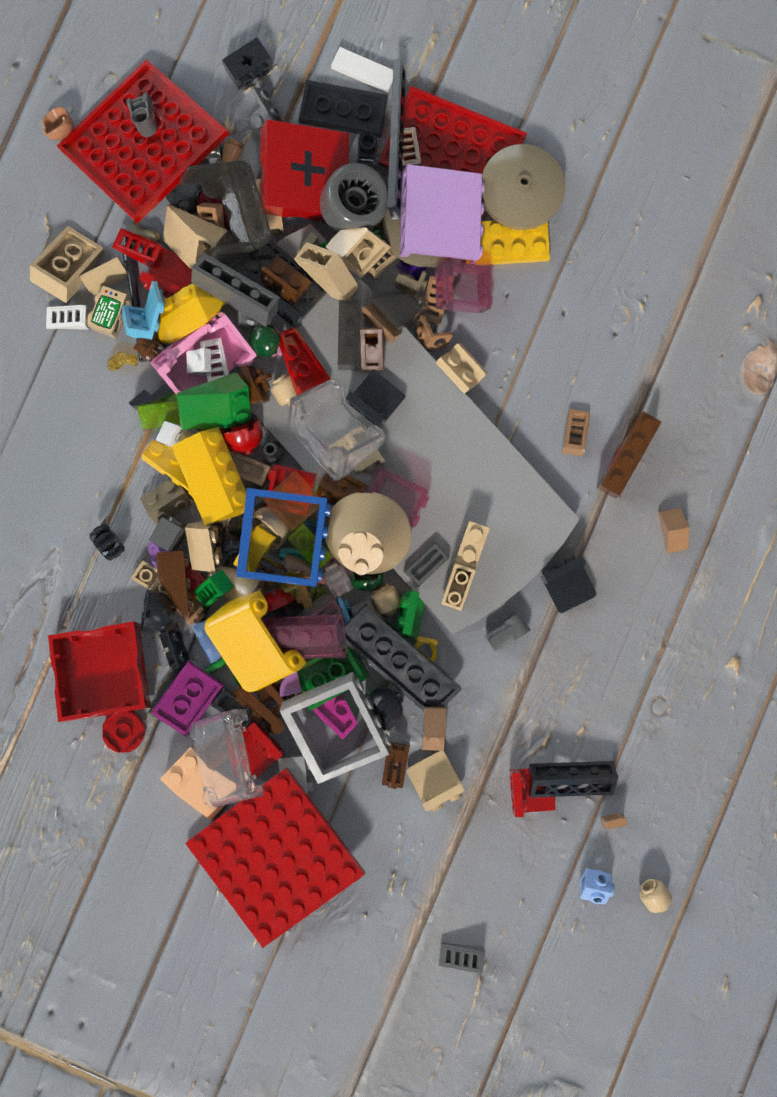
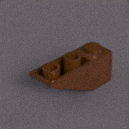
M183 551L157 552V578L182 616L187 618L189 612H192V601L187 599V591H190V579L185 578V569H188V557H184Z

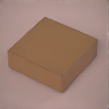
M621 813L600 818L605 829L627 825L626 817Z

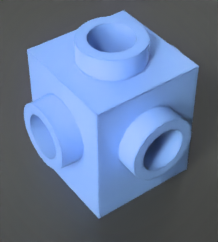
M586 868L580 881V899L592 901L595 904H606L609 897H613L615 891V884L612 883V874L605 873L602 870Z

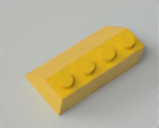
M219 427L198 432L172 446L205 526L244 513L246 490Z

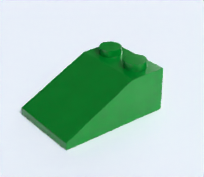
M236 372L176 393L182 430L212 429L216 427L232 428L251 421L248 385Z
M344 642L307 662L298 671L302 687L301 694L352 672L360 682L371 676L360 656ZM343 692L308 706L311 711Z

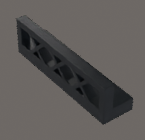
M613 761L531 763L528 767L531 778L529 796L530 798L613 795L619 777ZM583 784H588L585 788H578ZM603 784H609V787H599V786H601V785H603ZM561 785H568L563 789H558ZM537 786H547L544 789L536 790Z

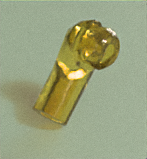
M118 352L109 358L106 365L110 371H116L125 364L137 366L139 357Z

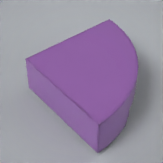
M150 541L148 554L152 565L157 569L156 553L170 551Z
M298 671L285 677L280 687V697L302 692Z

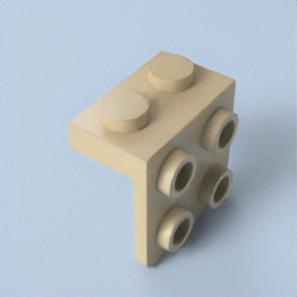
M437 751L407 768V774L421 798L426 812L429 810L432 812L439 810L443 807L442 803L449 799L451 802L459 799L462 796V792L465 791L444 751Z

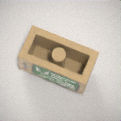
M102 286L101 291H98L95 296V307L88 314V326L96 332L117 339L123 323V305L129 306L131 302L129 296Z

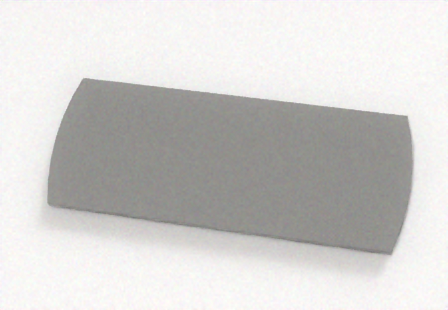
M310 224L275 244L294 259L310 232L318 236L319 245L327 241ZM269 247L259 255L272 254L271 248ZM272 259L260 260V269L264 266L267 268ZM257 260L250 261L245 267L249 270L258 269ZM349 270L359 286L349 301L345 303L332 298L326 293L297 328L331 380L327 384L299 396L300 402L292 407H289L288 404L284 406L279 405L271 393V389L266 392L270 401L250 405V410L305 471L317 474L315 482L318 485L330 466L367 484L365 493L375 492L383 494L399 504L406 513L411 525V543L404 559L393 569L413 591L419 592V598L446 628L454 634L491 613L525 587L560 549L580 519L466 393L464 394L435 363V359L363 280ZM311 285L308 288V295H318L321 289L316 285ZM298 300L294 303V307L302 312L307 307L306 300ZM228 304L223 305L220 312L226 314L250 346L249 337L254 327L238 325V310ZM369 304H374L402 332V335L392 344L382 336L383 370L375 371L404 393L406 398L380 430L349 406L345 399L350 392H355L372 371L362 370L360 328H374L362 316V308ZM275 314L269 324L280 332L293 328L278 314ZM277 354L276 357H261L257 355L253 358L254 361L250 365L255 366L256 370L262 369L264 374L270 373L273 379L268 382L270 388L273 386L272 382L284 374L290 376L283 355L279 356ZM236 366L228 373L229 375L235 372L238 374L242 370ZM365 424L376 441L375 446L384 458L385 464L381 466L380 463H377L378 467L367 474L364 471L358 475L350 465L353 462L352 459L337 468L326 449ZM471 520L489 526L490 530L463 609L460 611L442 605L441 602L468 522ZM436 542L450 558L418 587L404 571ZM434 548L410 572L414 574L437 550ZM440 554L416 579L419 581L444 557Z

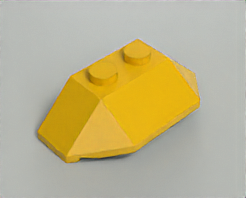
M194 284L182 288L173 296L164 299L163 313H159L158 316L159 328L156 332L157 339L161 343H175L210 322L226 303Z

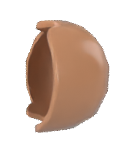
M61 106L53 108L41 121L45 130L42 128L43 133L53 141L66 138L73 128L72 117Z

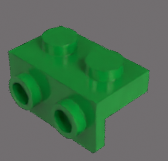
M407 591L404 592L400 601L401 612L397 618L396 628L403 636L417 638L424 602L419 598V592Z

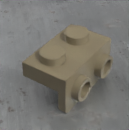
M172 478L140 497L148 516L156 524L159 523L161 517L166 519L173 517L193 504L184 487L173 483Z

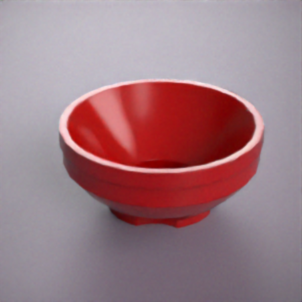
M280 588L263 595L268 606L266 613L295 601L291 593L280 590Z

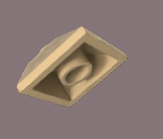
M366 227L340 230L326 245L328 250L338 253L348 270L360 278L391 248L389 244Z

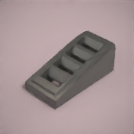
M441 943L439 966L483 974L484 947ZM447 950H451L450 961L446 960ZM456 951L460 952L459 962L455 961ZM465 953L468 954V963L464 962ZM473 955H477V964L473 963Z

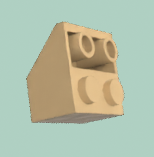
M204 522L188 523L185 531L192 570L216 571L220 564V559H223L221 547L217 545V539H219L218 526H214V523L207 526L204 525Z

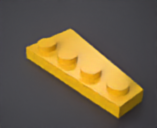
M152 439L142 453V459L161 474L168 475L172 478L173 483L184 487L189 491L188 494L192 496L173 449Z

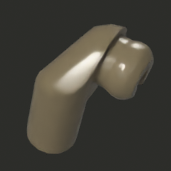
M135 221L129 225L132 232L154 242L160 239V234L155 229L143 230L141 225Z

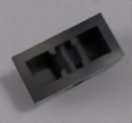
M258 37L222 59L225 71L238 90L242 87H248L252 84L253 80L259 76L267 75L273 68L271 57Z

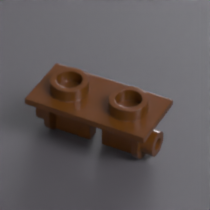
M390 742L391 746H389V755L386 756L382 785H386L391 789L403 788L410 745Z

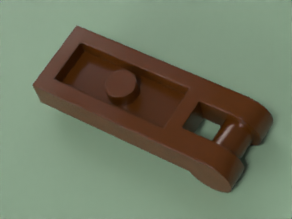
M237 686L233 691L237 696L235 700L243 707L247 705L252 710L250 714L259 722L263 720L267 724L268 732L275 734L283 732L284 724L250 692L245 691L242 686Z

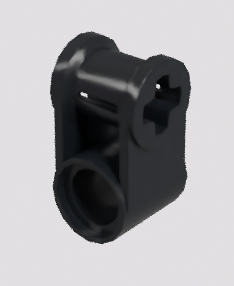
M368 130L360 134L356 163L370 166L378 172L377 136L372 131ZM365 141H371L373 142V145L370 147H365L363 143Z

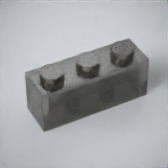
M339 300L338 370H360L361 300Z

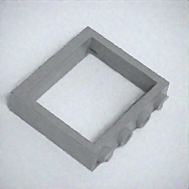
M353 672L281 703L280 713L318 784L389 755V746H391L387 733H383L381 729L382 722L379 716L374 715L372 711L373 704L371 699L365 697L362 681L360 682L359 679H356ZM349 689L377 746L325 767L296 711Z

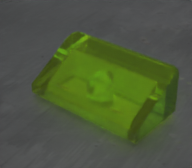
M177 401L137 406L142 430L162 427L164 421L180 425Z

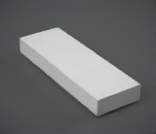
M339 47L331 69L389 93L393 83L392 69Z

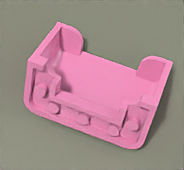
M219 312L210 322L168 346L152 360L151 366L176 394L207 383L206 375L187 374L186 352L201 349L199 341L221 338L228 372L236 366L242 367L245 364L250 366L254 361L253 358L257 355L226 314ZM218 345L209 346L205 348L217 350ZM219 354L211 355V359L220 358ZM221 362L211 364V368L222 366ZM223 371L211 373L212 377L223 375Z

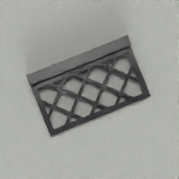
M265 235L238 262L235 261L230 266L231 269L279 296L276 314L292 327L298 328L306 315L327 293L290 255ZM265 243L271 248L272 254L259 255V248ZM276 256L285 259L295 270L311 281V285L318 286L321 289L318 295H308L307 289L305 291L306 295H302L299 300H306L307 307L300 312L294 307L292 301L290 304L278 294V290H273L264 284L261 280L260 260L272 259L273 261ZM248 260H257L258 269L249 270L244 264Z

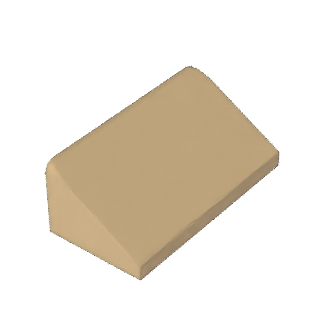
M118 257L79 276L92 295L101 291L102 286L110 287L128 278L127 271Z

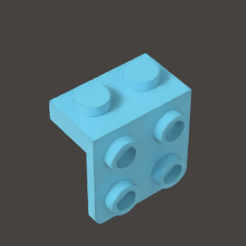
M156 281L151 283L145 309L123 305L122 317L126 335L133 338L152 340L154 332L158 331L159 313H163L164 300L161 299L162 292Z

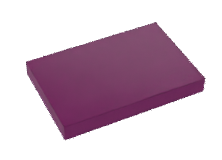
M188 660L150 714L187 737L223 688L224 683Z

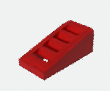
M120 228L112 248L151 268L162 246L152 240ZM124 237L128 238L125 246L121 245ZM131 242H135L134 248L130 249ZM140 245L144 247L141 253L138 252ZM148 250L152 251L150 256L146 255Z

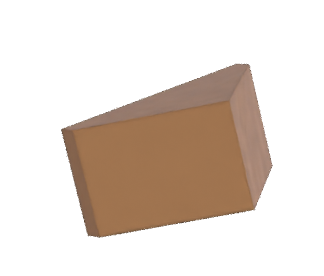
M676 508L658 512L666 554L688 550L690 527L681 509Z

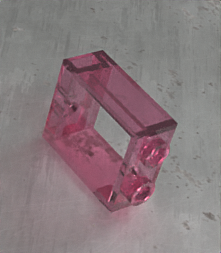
M444 261L435 267L436 309L479 314L491 309L493 298L491 295L492 275L490 274V266ZM453 272L477 275L478 302L454 299Z
M381 468L369 493H380L387 478L419 493L420 496L409 516L410 525L415 528L420 519L417 513L420 507L425 508L430 498L427 496L428 490Z

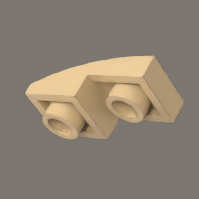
M141 560L130 578L147 589L163 592L170 598L157 578V569L146 561Z

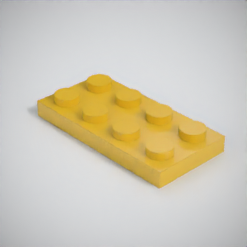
M481 221V224H483V234L480 237V245L483 246L482 256L474 264H470V260L465 259V265L480 266L549 261L548 222L530 230H515L507 228L496 221Z

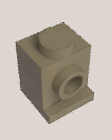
M372 443L351 456L353 462L350 465L357 475L364 471L368 474L378 467L377 463H380L381 466L385 464V460L375 444Z

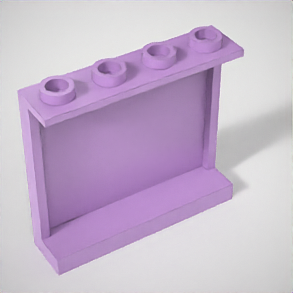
M407 164L402 171L399 257H409L412 253L470 260V264H474L480 259L483 252V246L480 245V237L483 234L481 216L484 211V204L481 203V195L484 192L482 174Z

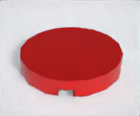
M134 711L109 715L102 727L103 741L108 748L118 753H127L138 748L146 734L144 721Z

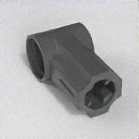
M517 612L506 619L502 625L486 634L485 637L494 651H496L513 639L517 640L524 636L531 629L520 612Z

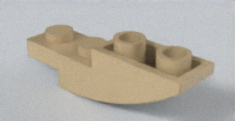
M469 520L443 595L442 605L462 611L490 530L489 526Z

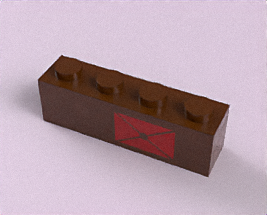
M644 411L637 415L597 489L613 498L621 495L662 421Z

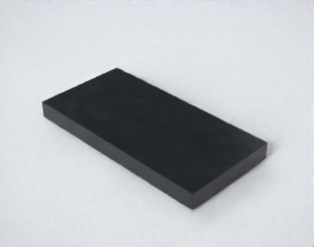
M306 80L298 121L302 124L356 134L369 130L375 133L377 138H381L388 95Z

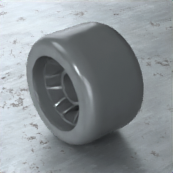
M350 163L339 167L332 173L320 195L322 216L326 223L337 233L340 230L364 227L372 231L388 210L387 184L375 169L365 164Z

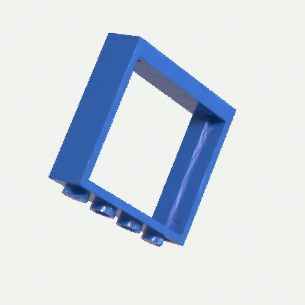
M247 488L236 577L316 587L317 582L322 580L323 569H319V561L324 560L326 547H321L322 538H327L328 525H324L325 516L330 517L331 503H327V498ZM257 496L320 504L310 579L247 571Z

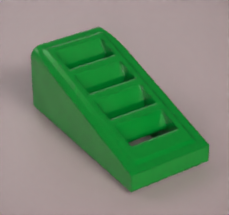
M220 570L205 580L193 593L203 608L206 609L234 586L224 571Z

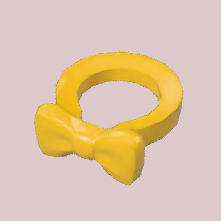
M418 635L416 638L417 642L414 645L418 648L423 643L430 644L433 652L430 659L434 662L437 657L436 646L438 645V640Z

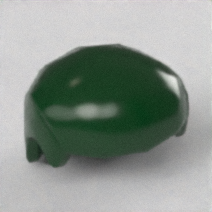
M262 324L256 326L250 333V347L255 354L261 357H270L277 354L280 345L279 334L269 324L266 327Z
M352 571L351 582L355 588L361 591L376 590L383 582V573L359 575Z

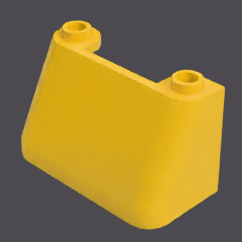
M260 590L228 601L205 622L207 635L242 688L247 692L258 691L299 671L307 664L302 655L296 650H289L283 654L260 619L268 609L266 599Z

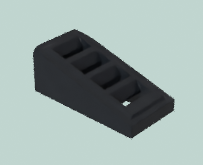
M223 686L212 701L211 706L247 729L254 719L250 714L252 710L247 705L245 707L242 706L237 715H234L233 713L239 706V703L235 700L237 696ZM227 695L228 697L226 698V700L223 702L222 705H220L219 702L221 701L223 696ZM231 700H235L231 708L227 710L226 708ZM246 709L250 710L245 719L241 720L240 718Z

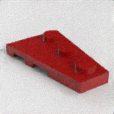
M296 327L279 333V346L297 397L319 388L331 380Z

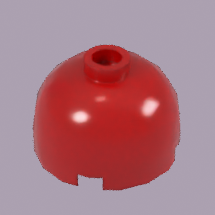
M251 417V421L232 428H220L228 450L234 453H241L242 455L251 454L254 452V448L262 441L263 432L259 418H256L254 421V418Z

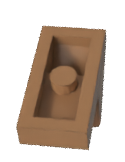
M424 707L422 750L444 751L446 708Z

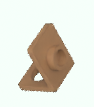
M425 315L420 316L415 326L417 337L420 339L425 350L446 348L453 336L451 332L433 334ZM445 338L443 342L434 344L438 339Z

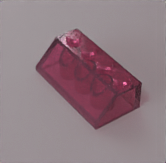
M342 615L260 618L283 654L289 650H296L304 659L347 658L348 656Z

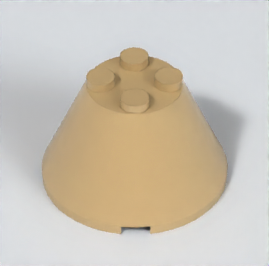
M357 492L344 497L332 508L330 517H327L325 524L328 525L327 538L325 539L331 554L340 564L359 575L379 574L394 568L404 559L411 543V525L404 510L391 498L375 492Z

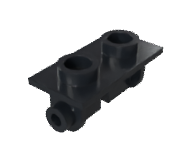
M178 624L168 626L163 631H160L159 637L164 649L171 648V651L166 652L165 655L169 667H172V670L184 667L189 660V653L186 650L183 634Z

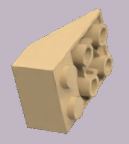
M168 204L163 241L190 269H192L203 253L221 262L227 230Z

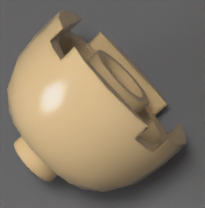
M263 507L255 511L253 530L257 525H260L274 534L276 538L272 544L274 546L272 550L279 549L286 541L290 532V525L285 513L272 507Z

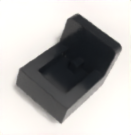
M227 525L222 528L221 552L228 553L233 557L238 556L242 529Z

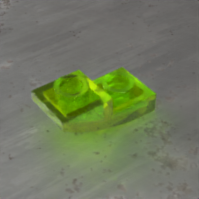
M301 523L286 537L312 565L316 537ZM326 548L324 560L319 561V569L333 557Z

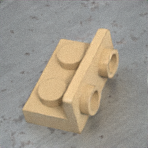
M457 343L451 351L441 356L435 362L464 394L475 387L487 375V371L461 343Z

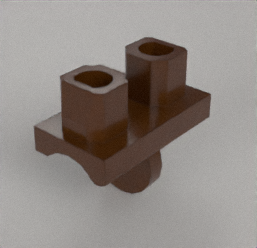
M153 335L152 340L140 338L133 348L142 355L145 361L149 360L152 362L167 347Z
M245 364L240 367L242 371L238 375L251 390L249 391L250 405L269 402L270 399L266 391L271 389L268 382L273 379L270 373L264 374L262 369L256 370L255 366L248 367Z
M283 681L277 685L272 683L264 687L257 695L264 704L272 697L276 700L278 704L271 709V712L278 719L282 717L280 713L281 703L288 700L286 696L280 697L279 687H281ZM294 694L287 695L289 699L295 697Z

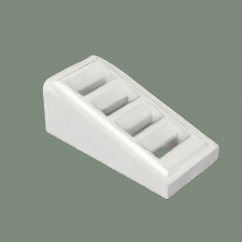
M87 305L47 307L46 328L89 330L87 318L90 308ZM53 313H57L56 323H52ZM61 313H64V323H61ZM69 313H72V322H69ZM77 313H80V322H76Z
M221 338L199 341L201 349L218 345L217 350H211V355L219 354L220 358L211 359V364L221 362L222 365L221 367L211 368L209 372H205L207 382L229 375ZM223 371L221 376H211L213 372Z

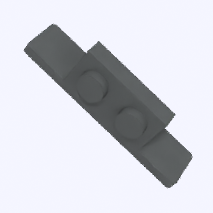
M252 87L250 90L260 108L246 121L260 143L261 128L266 120L283 122V120L281 119L280 111L272 104L270 94L265 89Z

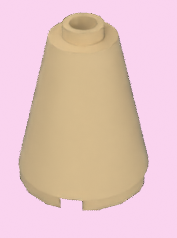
M218 565L216 571L208 573L209 578L220 570L224 571L234 586L224 595L229 601L259 590L263 595L264 589H269L270 581L236 577L237 568Z

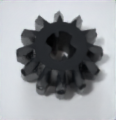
M103 523L89 533L90 540L105 559L111 561L125 551L124 544L109 525Z

